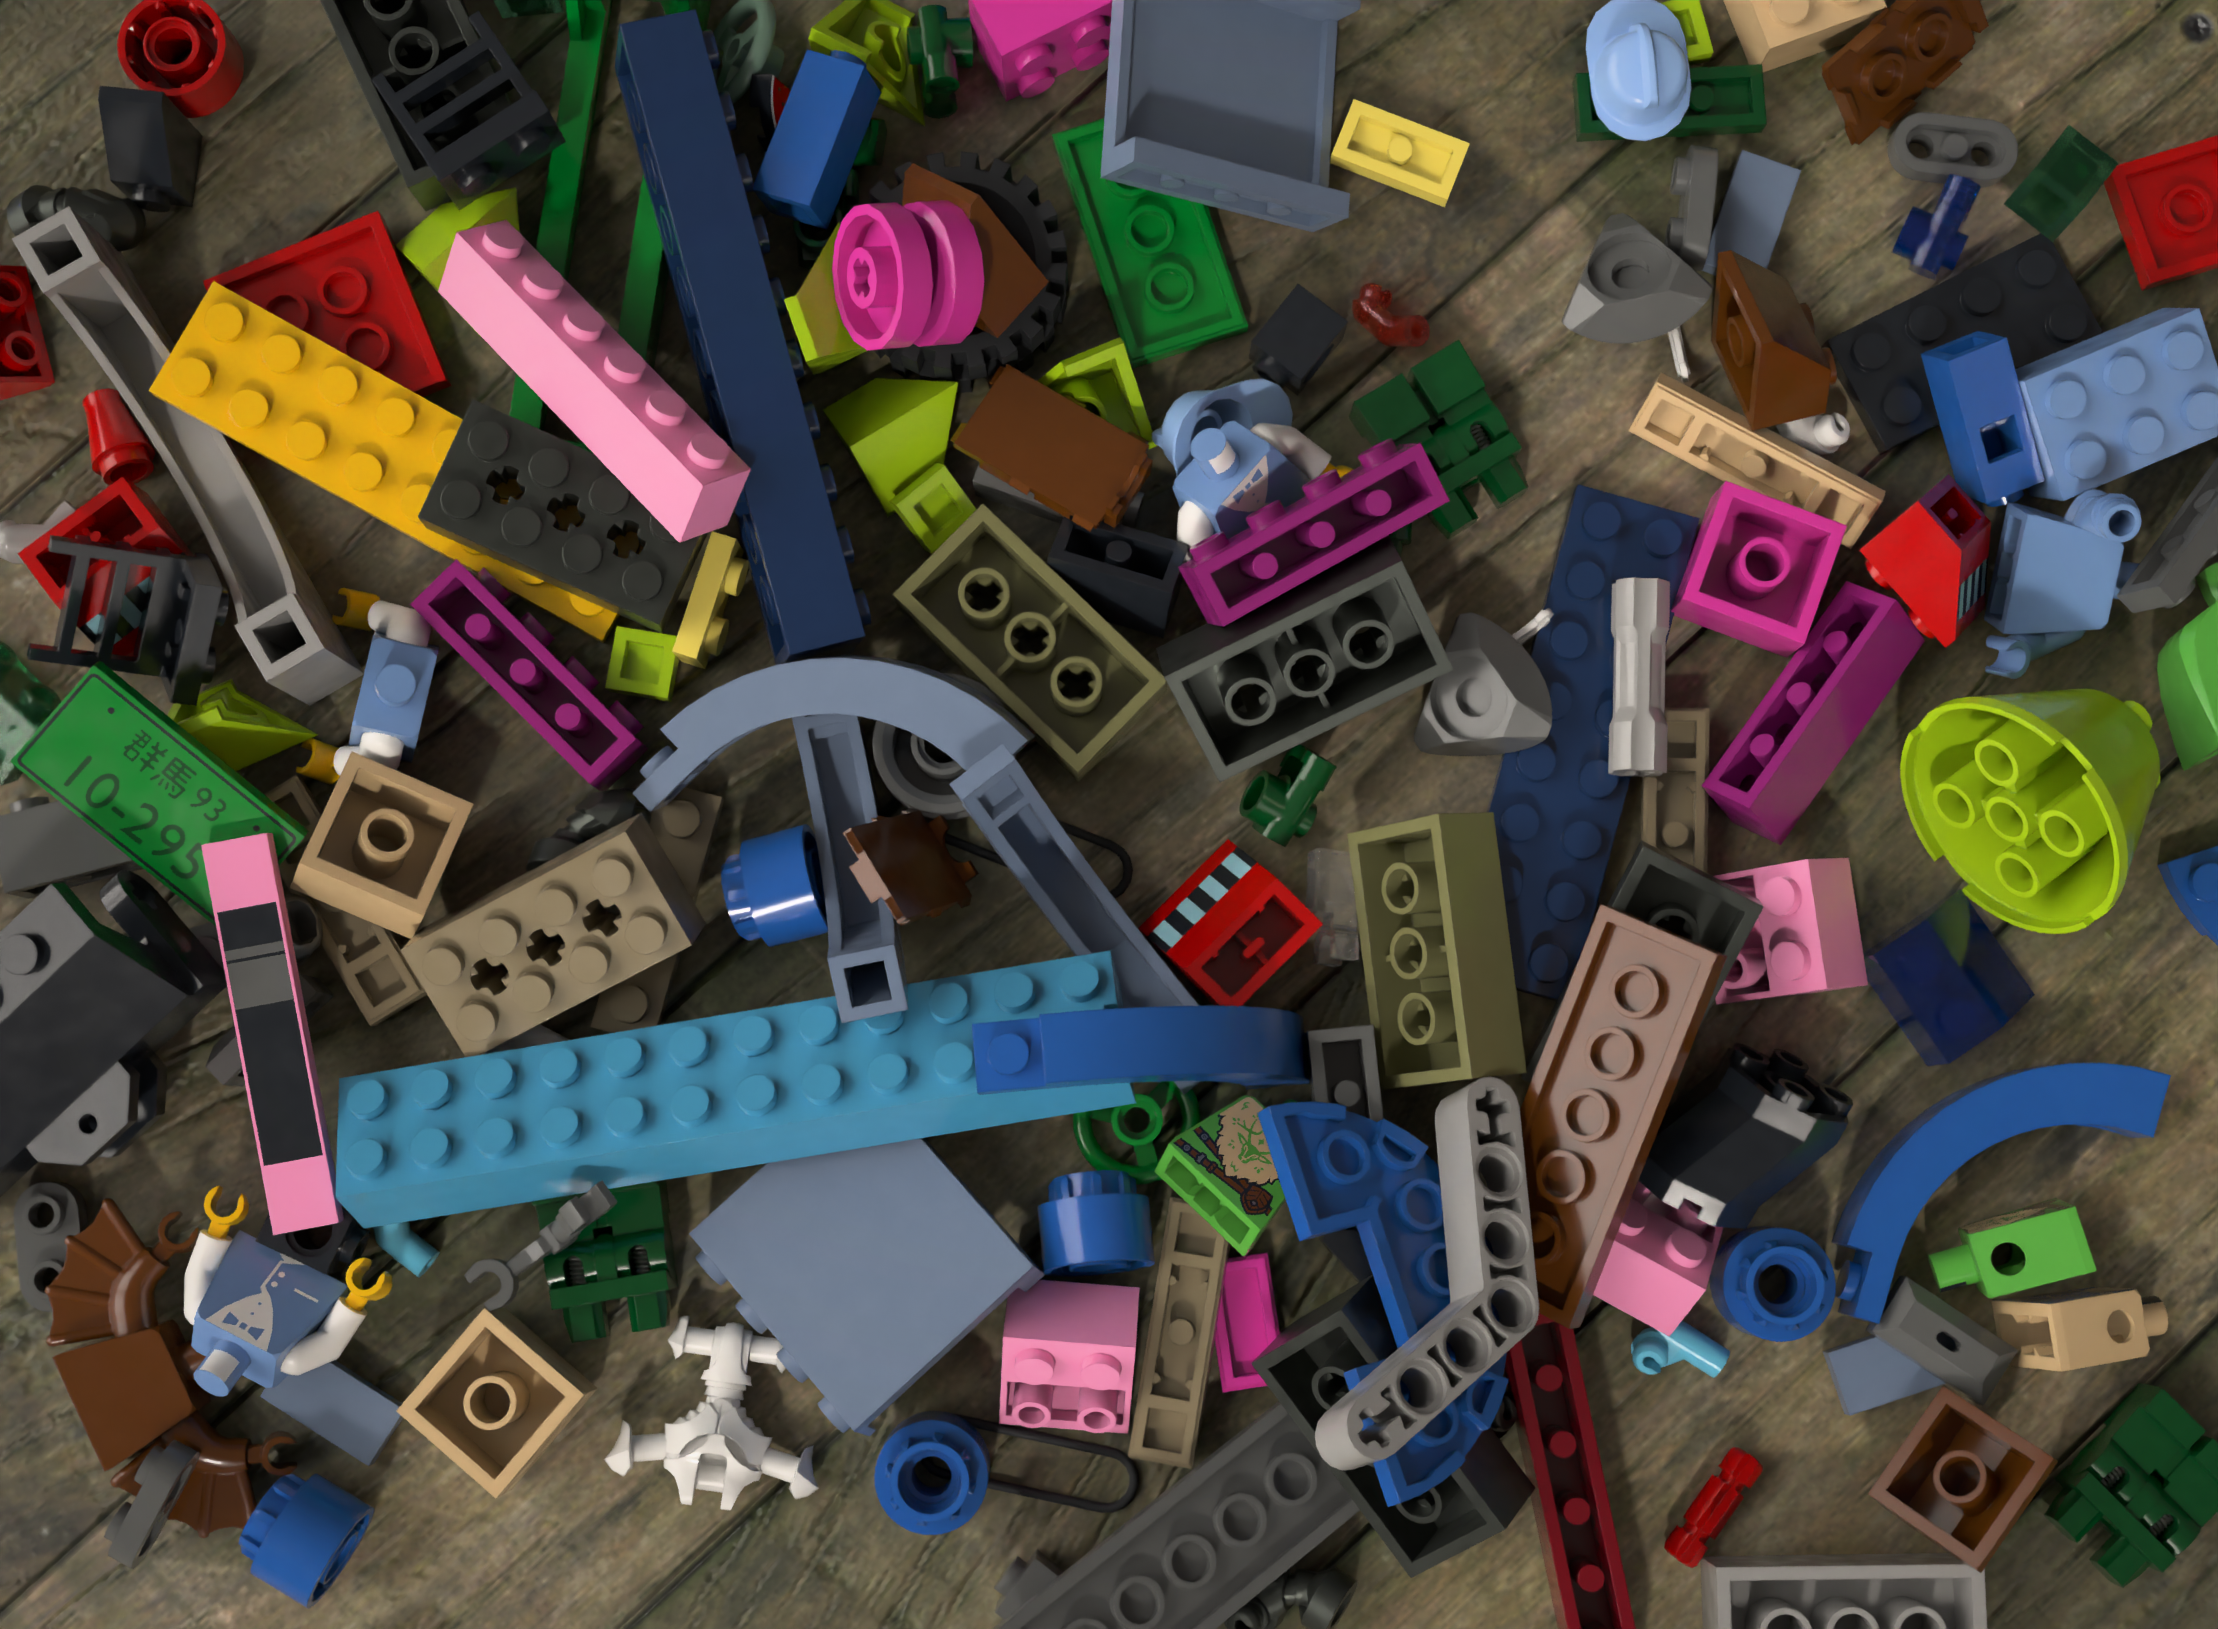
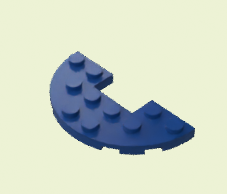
M1290 1102L1268 1106L1257 1114L1299 1241L1357 1226L1397 1348L1401 1347L1451 1303L1439 1165L1425 1153L1428 1149L1427 1145L1386 1119L1376 1122L1359 1114L1346 1111V1106L1323 1102ZM1485 1237L1486 1246L1493 1254L1492 1245L1488 1238ZM1491 1303L1492 1313L1499 1322L1498 1311ZM1446 1341L1447 1352L1455 1362V1352L1451 1344ZM1507 1353L1395 1454L1373 1463L1387 1507L1400 1504L1427 1492L1443 1482L1466 1461L1465 1455L1471 1450L1482 1431L1491 1427L1502 1403L1509 1380L1503 1377ZM1386 1359L1344 1372L1349 1391ZM1401 1380V1393L1404 1399L1410 1404V1391L1407 1385ZM1370 1417L1363 1419L1364 1426L1362 1431L1376 1423Z

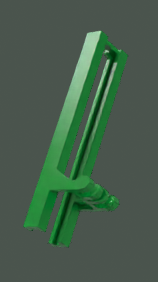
M565 0L570 42L556 124L566 142L552 150L536 250L567 282L613 0ZM645 0L661 2L665 15L696 9L701 30H707L711 0ZM643 175L618 334L654 369L669 268ZM516 373L509 416L544 431L548 405ZM567 441L593 453L584 443Z

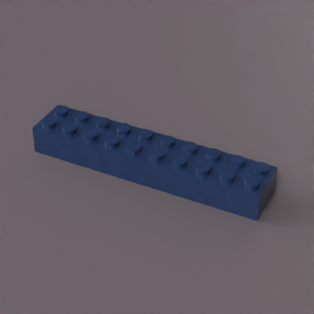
M696 9L619 24L614 68L711 427L751 468L734 512L775 664L821 656L851 654L865 637L863 627L871 625L869 605L863 589H853L847 564L854 563L853 547L846 526L836 527L830 502L837 501V489L831 467L828 463L819 465L813 440L820 439L821 437L819 421L812 401L802 403L796 378L804 376L802 358L796 340H785L780 316L787 315L784 291L778 277L768 278L763 254L770 253L769 237L763 217L761 215H751L746 193L753 192L752 174L745 153L735 154L730 131L736 130L737 125L730 94L728 91L718 93L713 69L720 68V60L714 34L711 29L701 30Z

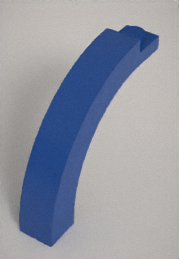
M1248 1006L1135 1007L1039 1014V1018L972 1024L976 1083L979 1095L1072 1086L1159 1081L1229 1082L1244 1085L1246 1090L1310 1084L1303 1017L1286 1010Z
M2109 1063L2046 1065L2014 1070L1983 1079L1950 1094L1924 1110L1902 1128L1877 1154L1858 1181L1841 1214L1831 1243L1856 1250L1853 1261H1845L1837 1278L1835 1296L1841 1299L1838 1313L1867 1322L1880 1323L1897 1261L1914 1221L1938 1187L1970 1158L2014 1135L2058 1125L2092 1127L2130 1138H2154L2171 1075L2135 1066Z

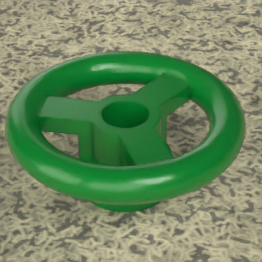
M1160 1081L1148 1095L1135 1094V1104L1074 1113L1073 1131L1082 1155L1097 1171L1117 1170L1128 1172L1136 1180V1185L1162 1180L1154 1172L1160 1159H1157L1153 1140L1159 1135L1163 1125L1161 1109L1175 1096L1181 1111L1180 1134L1201 1122L1199 1103L1193 1089L1183 1094L1173 1081ZM1131 1108H1142L1148 1113L1149 1125L1143 1132L1134 1133L1126 1128L1124 1116ZM1092 1119L1111 1123L1116 1136L1122 1142L1134 1146L1138 1165L1121 1163L1106 1154L1095 1138Z

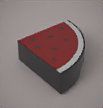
M752 74L749 96L750 107H759L760 117L765 135H757L764 151L767 152L791 90L772 74Z

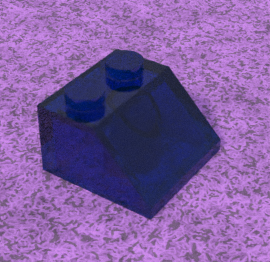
M1961 889L1954 891L1863 953L1868 982L1927 1066L1950 1064L2001 1029L2035 995Z

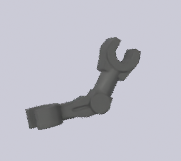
M603 1180L598 1182L580 1198L575 1196L558 1210L559 1213L556 1216V1220L539 1232L541 1237L509 1261L483 1259L470 1267L464 1275L469 1283H474L488 1272L495 1273L500 1278L501 1289L496 1296L490 1298L484 1305L488 1311L497 1310L509 1305L518 1292V1276L551 1252L555 1255L575 1242L580 1232L617 1204V1200Z

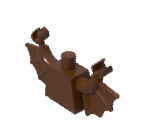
M105 1198L101 1203L102 1207L94 1222L77 1235H68L65 1238L64 1243L67 1245L64 1266L55 1280L45 1288V1293L48 1295L53 1310L50 1335L46 1339L48 1346L56 1347L93 1339L98 1340L80 1344L52 1358L104 1472L122 1463L155 1441L112 1477L110 1482L113 1487H119L136 1497L142 1485L134 1481L148 1453L156 1445L166 1449L173 1440H178L198 1451L200 1456L168 1520H178L188 1524L198 1532L201 1538H207L211 1532L222 1528L236 1527L244 1529L248 1519L257 1507L248 1469L253 1463H262L266 1471L273 1475L283 1476L290 1474L297 1468V1462L275 1463L270 1460L268 1453L276 1444L297 1443V1439L285 1431L271 1433L262 1444H252L250 1438H229L220 1435L198 1411L211 1402L210 1394L197 1384L193 1375L206 1356L196 1352L191 1346L192 1339L185 1342L178 1324L173 1319L158 1323L154 1290L158 1281L171 1266L168 1260L175 1253L183 1254L194 1249L200 1228L197 1227L184 1243H172L169 1241L168 1231L174 1223L178 1222L183 1214L179 1211L169 1213L162 1219L158 1227L160 1241L154 1248L145 1247L114 1200Z

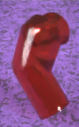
M1367 283L1361 287L1359 298L1352 301L1353 317L1378 341L1387 347H1419L1426 343L1429 338L1430 327L1423 316L1394 315L1387 311L1393 300L1390 290L1381 291L1382 286L1375 283Z

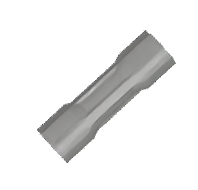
M1632 577L1617 579L1616 583L1612 584L1611 632L1614 637L1613 718L1609 725L1608 774L1653 777L1662 776L1663 773H1667L1668 724L1664 718L1665 652L1670 618V582L1667 580Z

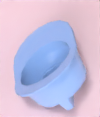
M1611 0L1595 13L1587 28L1586 55L1591 97L1596 114L1610 131L1624 139L1648 141L1662 137L1681 122L1690 102V70L1685 36L1680 22L1665 5L1655 0Z
M1263 378L1244 380L1216 390L1187 392L1173 402L1166 413L1162 427L1152 432V440L1154 444L1163 449L1165 456L1175 468L1176 476H1178L1194 459L1190 451L1191 442L1202 430L1207 428L1220 429L1226 422L1236 421L1248 430L1258 423L1292 426L1293 413L1289 397L1278 384Z

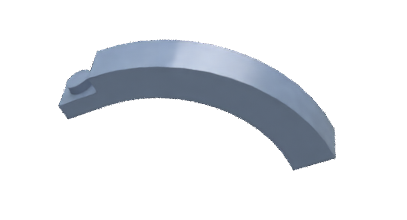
M839 714L794 717L792 720L808 792L824 888L829 942L827 959L841 1023L908 1010L907 978L900 925L895 920L882 897L872 904L849 868L859 859L843 832L851 827L873 822L871 818L880 816L861 717Z
M861 655L821 656L778 664L743 675L713 689L684 708L660 729L678 749L674 752L669 746H666L655 754L640 770V773L646 780L633 794L650 812L665 807L715 758L740 739L773 722L805 715L839 714L860 716L888 723L932 743L953 758L966 771L1002 743L1015 756L1035 735L1013 714L984 693L951 676L927 667L882 657Z
M1003 743L983 759L974 763L966 772L949 784L984 836L1075 956L1111 951L1122 989L1124 1008L1199 1006L1085 860L1043 801L1017 760ZM1201 1081L1173 1082L1183 1094H1186Z

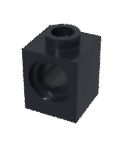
M1297 284L1251 341L1249 359L1255 363L1252 366L1253 371L1259 378L1276 383L1282 389L1287 387L1298 396L1343 340L1348 321L1300 284Z
M342 1205L344 1220L332 1224L331 1238L322 1248L316 1246L310 1240L307 1229L273 1235L269 1214L258 1234L256 1242L324 1274L343 1272L346 1264L351 1265L361 1257L369 1241L370 1231L364 1229Z

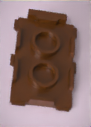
M1896 0L1821 66L1823 79L1828 90L1832 91L1844 119L1845 131L1851 145L1854 143L1860 145L1880 126L1890 129L1918 104L1914 100L1922 94L1921 90L1928 87L1934 90L1962 65L1959 61L1973 49L1972 45L1976 43L1972 31L1981 33L1989 26L1980 0Z
M1008 364L1000 366L989 382L992 385L991 389L968 423H961L950 441L954 442V448L980 462L979 467L1020 492L1026 495L1029 492L1034 493L1035 500L1069 520L1070 515H1072L1071 521L1089 532L1093 528L1097 530L1103 519L1106 524L1115 528L1151 474L1153 460L1149 459L1146 454L1149 450V441L1132 431L1127 433L1085 409L1087 405L1069 395L1065 397L1012 366Z
M909 808L901 810L902 815L890 818L883 816L871 818L873 822L851 827L843 832L859 859L849 868L872 904L882 897L895 920L901 926L918 921L926 915L932 918L938 917L942 912L955 904H959L961 908L970 905L972 895L965 884L979 873L971 860L960 862L949 854L945 845V836L950 826L943 815H939L927 823L920 810Z

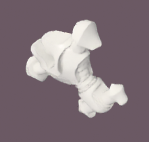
M689 1316L679 1317L674 1331L668 1338V1342L673 1349L675 1359L684 1352L711 1356L709 1369L704 1370L701 1379L706 1380L704 1385L707 1388L704 1395H707L705 1402H699L696 1410H689L685 1417H678L673 1424L665 1423V1433L632 1435L631 1425L622 1420L620 1435L615 1446L604 1459L611 1470L624 1477L633 1468V1462L664 1460V1468L676 1479L681 1504L692 1505L695 1489L723 1493L720 1509L730 1511L742 1489L754 1481H759L762 1473L789 1482V1490L795 1499L808 1497L818 1490L819 1487L814 1477L812 1466L813 1446L805 1448L800 1458L771 1448L772 1437L764 1436L761 1428L755 1427L753 1418L747 1417L746 1408L740 1406V1400H744L743 1391H746V1385L752 1386L751 1376L746 1375L748 1361L776 1365L781 1373L785 1370L784 1365L776 1355L783 1348L776 1338L753 1335V1331L744 1329V1325L739 1323H727L726 1326H716V1330L690 1327L688 1326Z

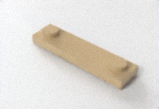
M1662 372L1628 430L1723 482H1731L1847 525L1841 544L1850 549L1883 502L1886 492L1767 428L1752 431L1745 416Z

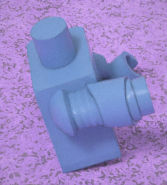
M2088 490L2075 498L2064 517L2018 503H2007L1984 620L2003 634L2012 635L2008 637L1990 635L1987 637L1986 646L1998 649L1999 653L1994 664L1985 667L1986 673L2017 679L2026 672L2031 661L2080 640L2086 630H2098L2107 625L2113 599H2119L2117 594L2140 564L2121 561L2124 550L2123 542L2129 541L2137 535L2142 522L2140 510L2133 499L2124 494H2107L2101 490Z

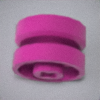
M948 200L919 201L905 204L904 206L896 202L871 203L854 206L843 218L834 244L832 273L834 294L842 323L854 342L867 351L910 347L912 344L918 347L961 343L973 331L982 308L985 282L983 258L974 226L962 208Z

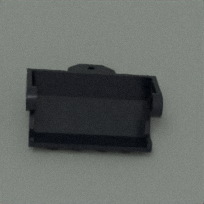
M128 870L119 871L99 892L103 905L129 937L100 924L69 886L62 882L51 883L0 931V1197L38 1162L82 1166L92 1163L97 1157L112 1158L121 1155L165 1114L167 1067L156 1055V1052L227 987L225 971L159 892L149 882L134 872Z

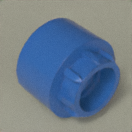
M804 824L744 840L741 843L740 853L729 856L726 862L722 864L721 882L725 903L734 928L741 937L749 941L762 938L769 947H775L828 933L826 904L816 836L809 825Z
M1117 1170L1087 1171L1059 1176L1052 1180L1048 1186L1049 1202L1038 1206L1042 1270L1045 1275L1057 1277L1097 1276L1135 1271L1155 1264L1149 1198L1145 1195L1137 1194L1136 1180L1128 1172Z
M1756 1226L1736 1233L1721 1246L1715 1256L1710 1274V1289L1718 1311L1730 1325L1751 1336L1769 1341L1787 1342L1807 1336L1824 1322L1834 1303L1836 1279L1832 1264L1825 1251L1807 1235L1788 1228ZM1776 1265L1784 1273L1786 1285L1780 1297L1773 1301H1767L1759 1291L1758 1281L1761 1273L1767 1267Z
M945 1411L917 1413L898 1424L890 1433L881 1449L874 1473L877 1497L887 1515L906 1530L923 1535H938L951 1532L968 1522L980 1508L990 1478V1456L981 1434L960 1416ZM929 1456L941 1458L948 1464L951 1470V1479L941 1487H928L918 1479L915 1472V1465L918 1461Z
M295 1474L284 1475L267 1491L248 1519L239 1539L241 1552L253 1560L250 1571L253 1576L310 1609L325 1595L354 1554L372 1520L374 1508L319 1474L312 1475L307 1481Z

